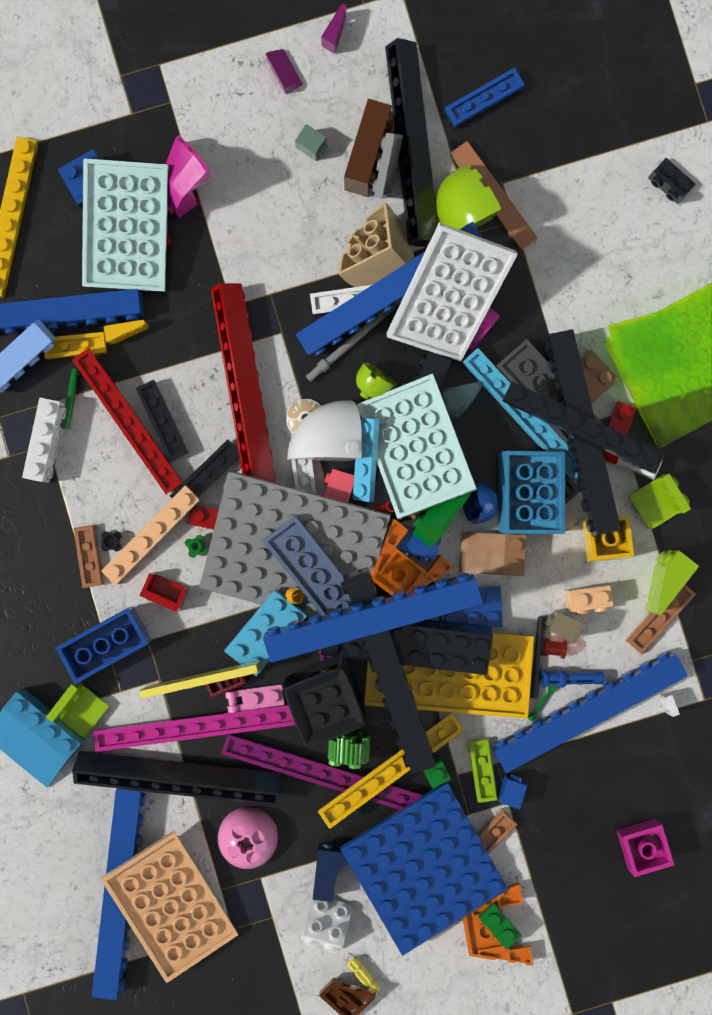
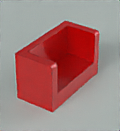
M149 573L139 596L172 611L179 612L190 588L158 574Z

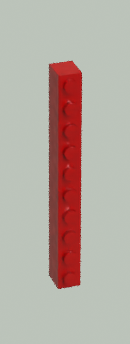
M220 283L211 289L242 474L276 483V472L273 468L272 451L269 445V432L265 422L266 414L263 409L262 392L258 381L259 373L256 369L255 352L251 340L252 333L249 329L248 312L245 306V293L242 283Z

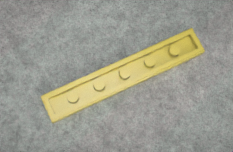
M259 660L145 686L139 691L140 697L143 699L255 674L262 669V663Z

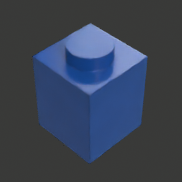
M511 774V776L504 775L498 794V800L501 804L520 809L527 788L523 778L515 774Z

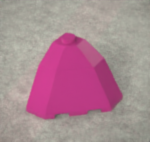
M178 135L175 138L166 164L169 165L168 211L171 215L175 213L180 218L198 205L192 191L210 179L212 175L198 153L192 150L191 146Z

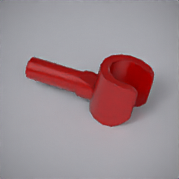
M391 500L380 506L367 507L388 513L395 512V510H389L388 504L392 503Z

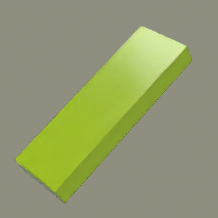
M489 738L468 740L477 803L498 800Z

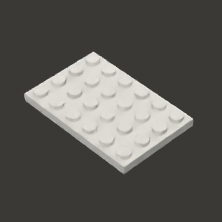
M439 222L386 333L387 337L462 361L518 255L516 250Z

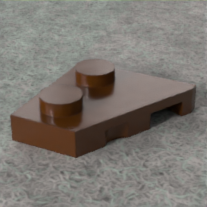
M332 978L320 990L319 996L339 1015H359L375 999L376 993L372 990Z

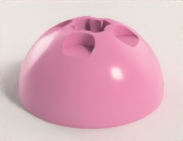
M242 807L229 813L222 821L218 832V845L221 854L230 864L242 869H253L266 863L274 854L278 844V830L275 822L266 812L255 807Z

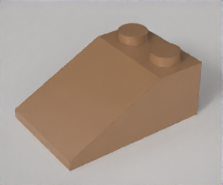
M462 532L460 572L524 576L526 535Z

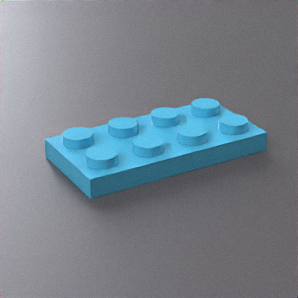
M275 588L225 648L224 652L241 665L261 660L263 669L269 662V656L263 641V636L267 629L273 626L285 627L288 626V623L295 620L302 622L308 613L296 604L288 602L287 597Z

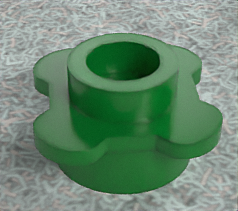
M197 535L196 538L186 539L185 546L189 550L188 555L191 558H195L201 553L206 554L208 551L202 535Z

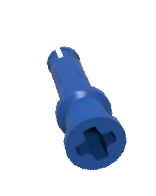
M559 669L558 671L547 672L546 670H541L542 688H547V686L564 688L566 685L572 684L603 685L605 683L603 671L565 672V670Z

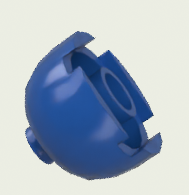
M475 483L477 490L471 493L462 506L466 519L473 521L472 524L483 523L493 518L500 503L498 495H496L491 486L485 483Z

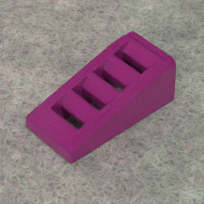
M344 3L341 4L321 36L322 47L334 54L337 50L346 19V5Z

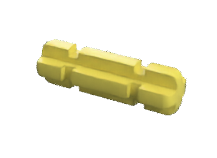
M353 957L348 962V967L352 972L355 971V976L364 987L377 993L380 990V985L376 980H373L372 975L360 964L361 962L358 958Z

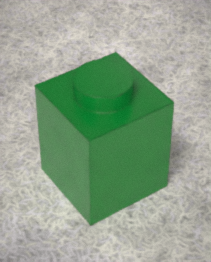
M440 756L435 758L436 767L424 770L432 788L451 779Z

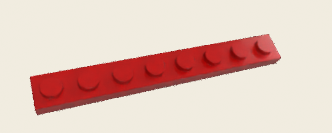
M88 348L73 358L72 361L164 493L168 494L183 483L182 479L93 351Z

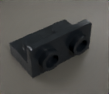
M667 158L648 177L654 187L660 188L670 201L677 204L696 185Z

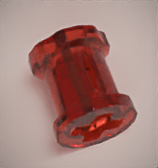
M545 638L543 656L554 655L565 659L567 641L556 642Z

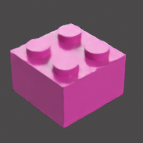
M654 818L616 830L627 868L634 877L674 866L663 826L657 819Z

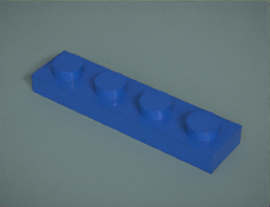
M514 67L448 105L444 111L455 128L523 89L525 84Z

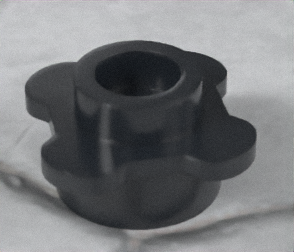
M105 531L102 533L101 549L103 551L114 550L118 552L121 550L120 539L122 535L120 532L109 533Z

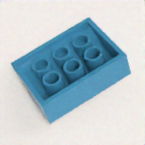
M503 451L498 453V497L500 501L498 506V534H565V452Z
M23 688L15 692L0 712V750L47 788L86 741V738H82L59 719L54 722L47 719L46 716L51 710Z

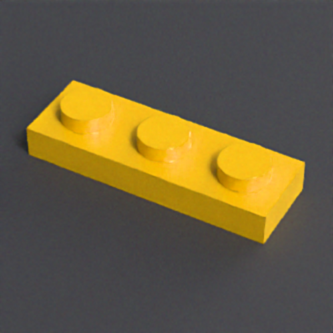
M105 333L58 336L52 342L54 347L46 354L44 353L45 359L76 357L88 348L95 355L107 354Z

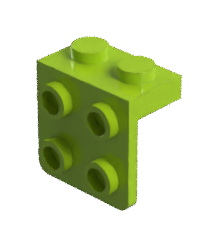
M670 474L661 475L629 496L648 529H653L676 514L685 513L691 509L688 505L690 503L688 497L680 492L678 481Z

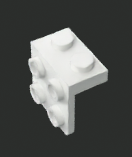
M333 899V902L312 900L300 940L305 941L304 944L311 947H316V945L323 946L324 950L330 953L340 951L344 945L352 906Z

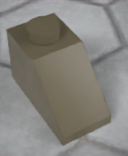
M553 611L552 614L550 613L545 622V625H547L546 630L575 643L584 627V623L556 611Z

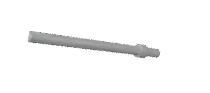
M401 302L393 303L395 307L386 313L383 310L376 315L377 319L365 324L325 360H320L317 363V367L307 374L306 378L312 382L322 372L328 371L331 364L394 311Z

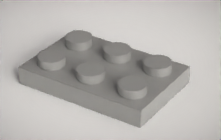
M386 133V137L384 136L382 139V158H379L377 163L379 174L378 179H375L373 184L375 198H391L403 135Z

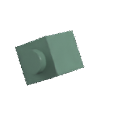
M307 124L295 140L296 148L315 161L319 156L322 157L328 148L326 136Z

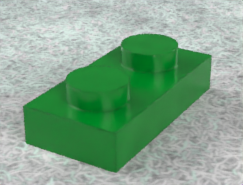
M494 902L478 915L481 922L506 950L522 937L519 930Z

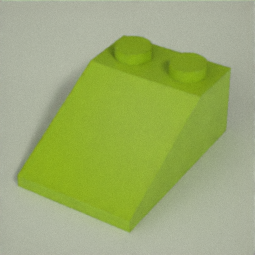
M677 550L663 551L656 559L658 562L654 566L646 611L661 616L699 567L686 555Z

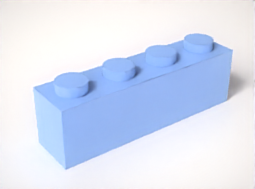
M40 320L32 323L0 353L1 393L11 386L10 380L13 378L17 380L25 373L23 369L27 365L31 367L40 359L38 355L42 351L46 354L54 347L52 342L57 338Z

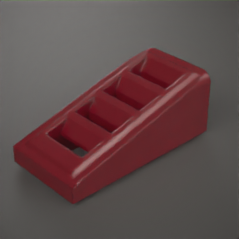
M237 663V664H234V665H232V666H230V667L237 666V665H241V664H240V663ZM250 676L232 678L234 683L230 679L224 680L225 687L222 681L216 682L219 690H216L214 683L205 684L210 697L213 698L246 684L250 680Z

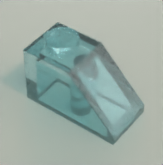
M483 381L447 388L441 391L448 414L452 418L463 416V412L468 410L483 387Z

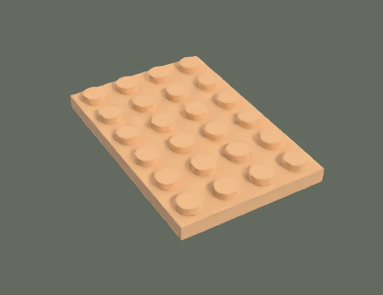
M175 830L101 877L104 886L166 983L238 936V931Z

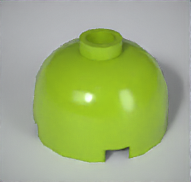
M367 362L362 364L356 375V384L361 390L360 395L367 400L381 396L397 386V383L390 376L387 378L382 370Z

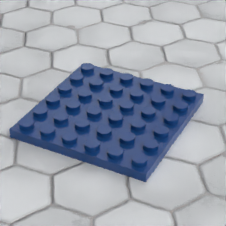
M447 782L434 788L340 847L402 956L508 889Z

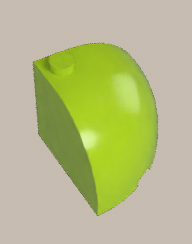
M465 164L452 171L440 184L435 196L438 224L440 222L456 229H461L473 221L479 227L491 221L501 210L489 186L484 187L480 181L483 179L482 175L476 169L470 170L471 166L469 164Z

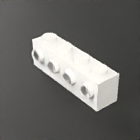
M39 398L22 478L50 483L54 471V460L58 454V441L62 435V420L66 416L64 403Z

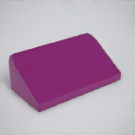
M284 49L265 53L266 60L285 94L303 85Z

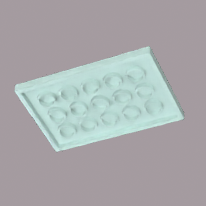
M83 159L82 286L150 291L166 290L169 165Z
M433 374L357 404L361 417L380 419L377 463L397 519L400 520L477 490Z

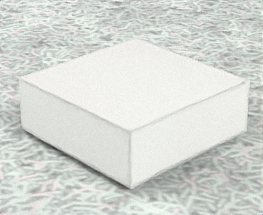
M667 692L660 694L665 712L672 717L680 715L673 696Z

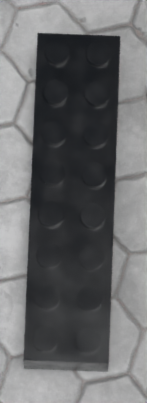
M327 608L325 615L330 614L329 612L332 611V610H334V609H328V608ZM423 620L390 630L402 665L487 675L493 640L491 627ZM364 637L321 649V655L365 661L371 660L370 654L365 653L362 645Z

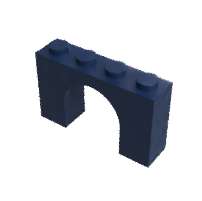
M324 842L318 845L312 900L333 902L337 874L344 866L349 864L340 850L341 846H335L331 842Z

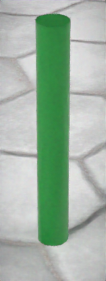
M72 368L65 404L66 416L62 420L61 426L63 429H70L80 374L78 369Z

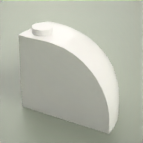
M334 401L310 412L300 422V425L292 435L287 460L350 461L362 458L361 420L354 401Z

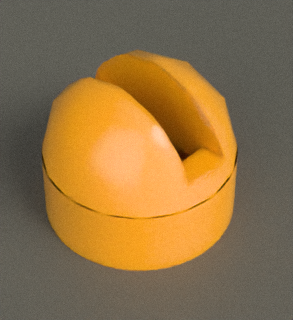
M297 587L289 588L286 592L287 601L292 604H300L304 598L303 591Z

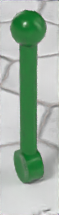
M555 686L547 687L548 691L533 713L528 715L529 721L536 719V714L551 693L556 691Z

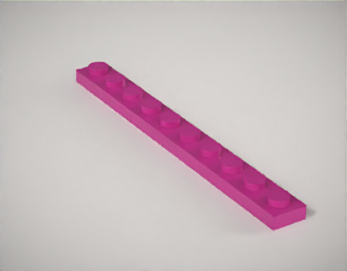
M288 704L234 713L225 712L98 729L93 731L95 751L98 752L293 726L295 722Z

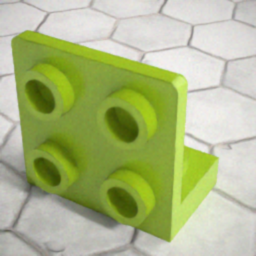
M73 683L46 718L51 722L59 719L82 738H85L109 708V704L82 683Z

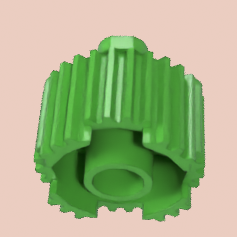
M355 730L329 740V765L341 766V764H349L351 769H360L361 764H367L369 761L370 736H362L361 731Z

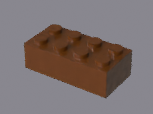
M368 98L344 175L345 191L368 197L369 191L373 192L376 172L379 173L377 171V163L379 158H382L383 153L381 142L383 137H386V133H391L394 114L391 113L392 105Z

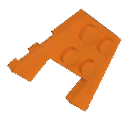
M394 518L390 521L378 560L371 574L373 582L393 596L396 592L405 591L407 593L414 591V588L417 586L428 585L432 581L435 582L446 571L454 568L450 562L438 554L425 571L399 551L396 546L408 532V529Z
M518 882L507 887L506 891L463 917L469 956L491 960H507L510 963L520 962L529 966L533 965L529 944L512 946L506 950L478 917L492 902L501 911L502 907L523 904L521 888Z

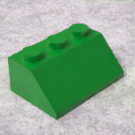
M472 492L424 510L426 514L424 517L420 515L413 526L416 529L412 534L433 548Z

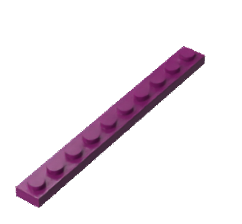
M227 734L222 750V755L344 792L365 776L234 734ZM390 784L371 798L370 801L401 810L422 797L423 794Z

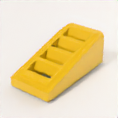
M144 320L107 325L104 327L106 342L109 345L116 344L148 329V324Z

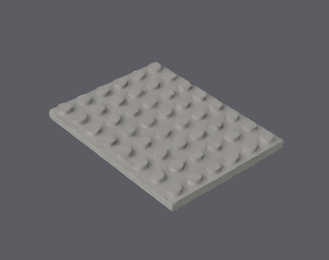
M229 470L199 588L260 605L265 602L275 588L285 596L289 588H299L263 543L265 537L295 515H297L343 575L365 567H369L372 574L380 554L390 514ZM305 594L303 601L300 604H296L308 613L307 617L320 614Z

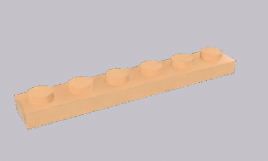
M185 485L101 572L114 585H117L201 499L188 485Z

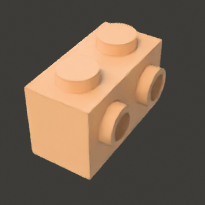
M609 585L565 590L567 610L575 612V615L587 614V610L595 609V612L607 611V607L613 606L611 587Z

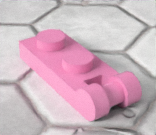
M282 684L225 692L226 699L229 701V706H227L228 713L285 704ZM242 696L243 703L237 704L236 697Z

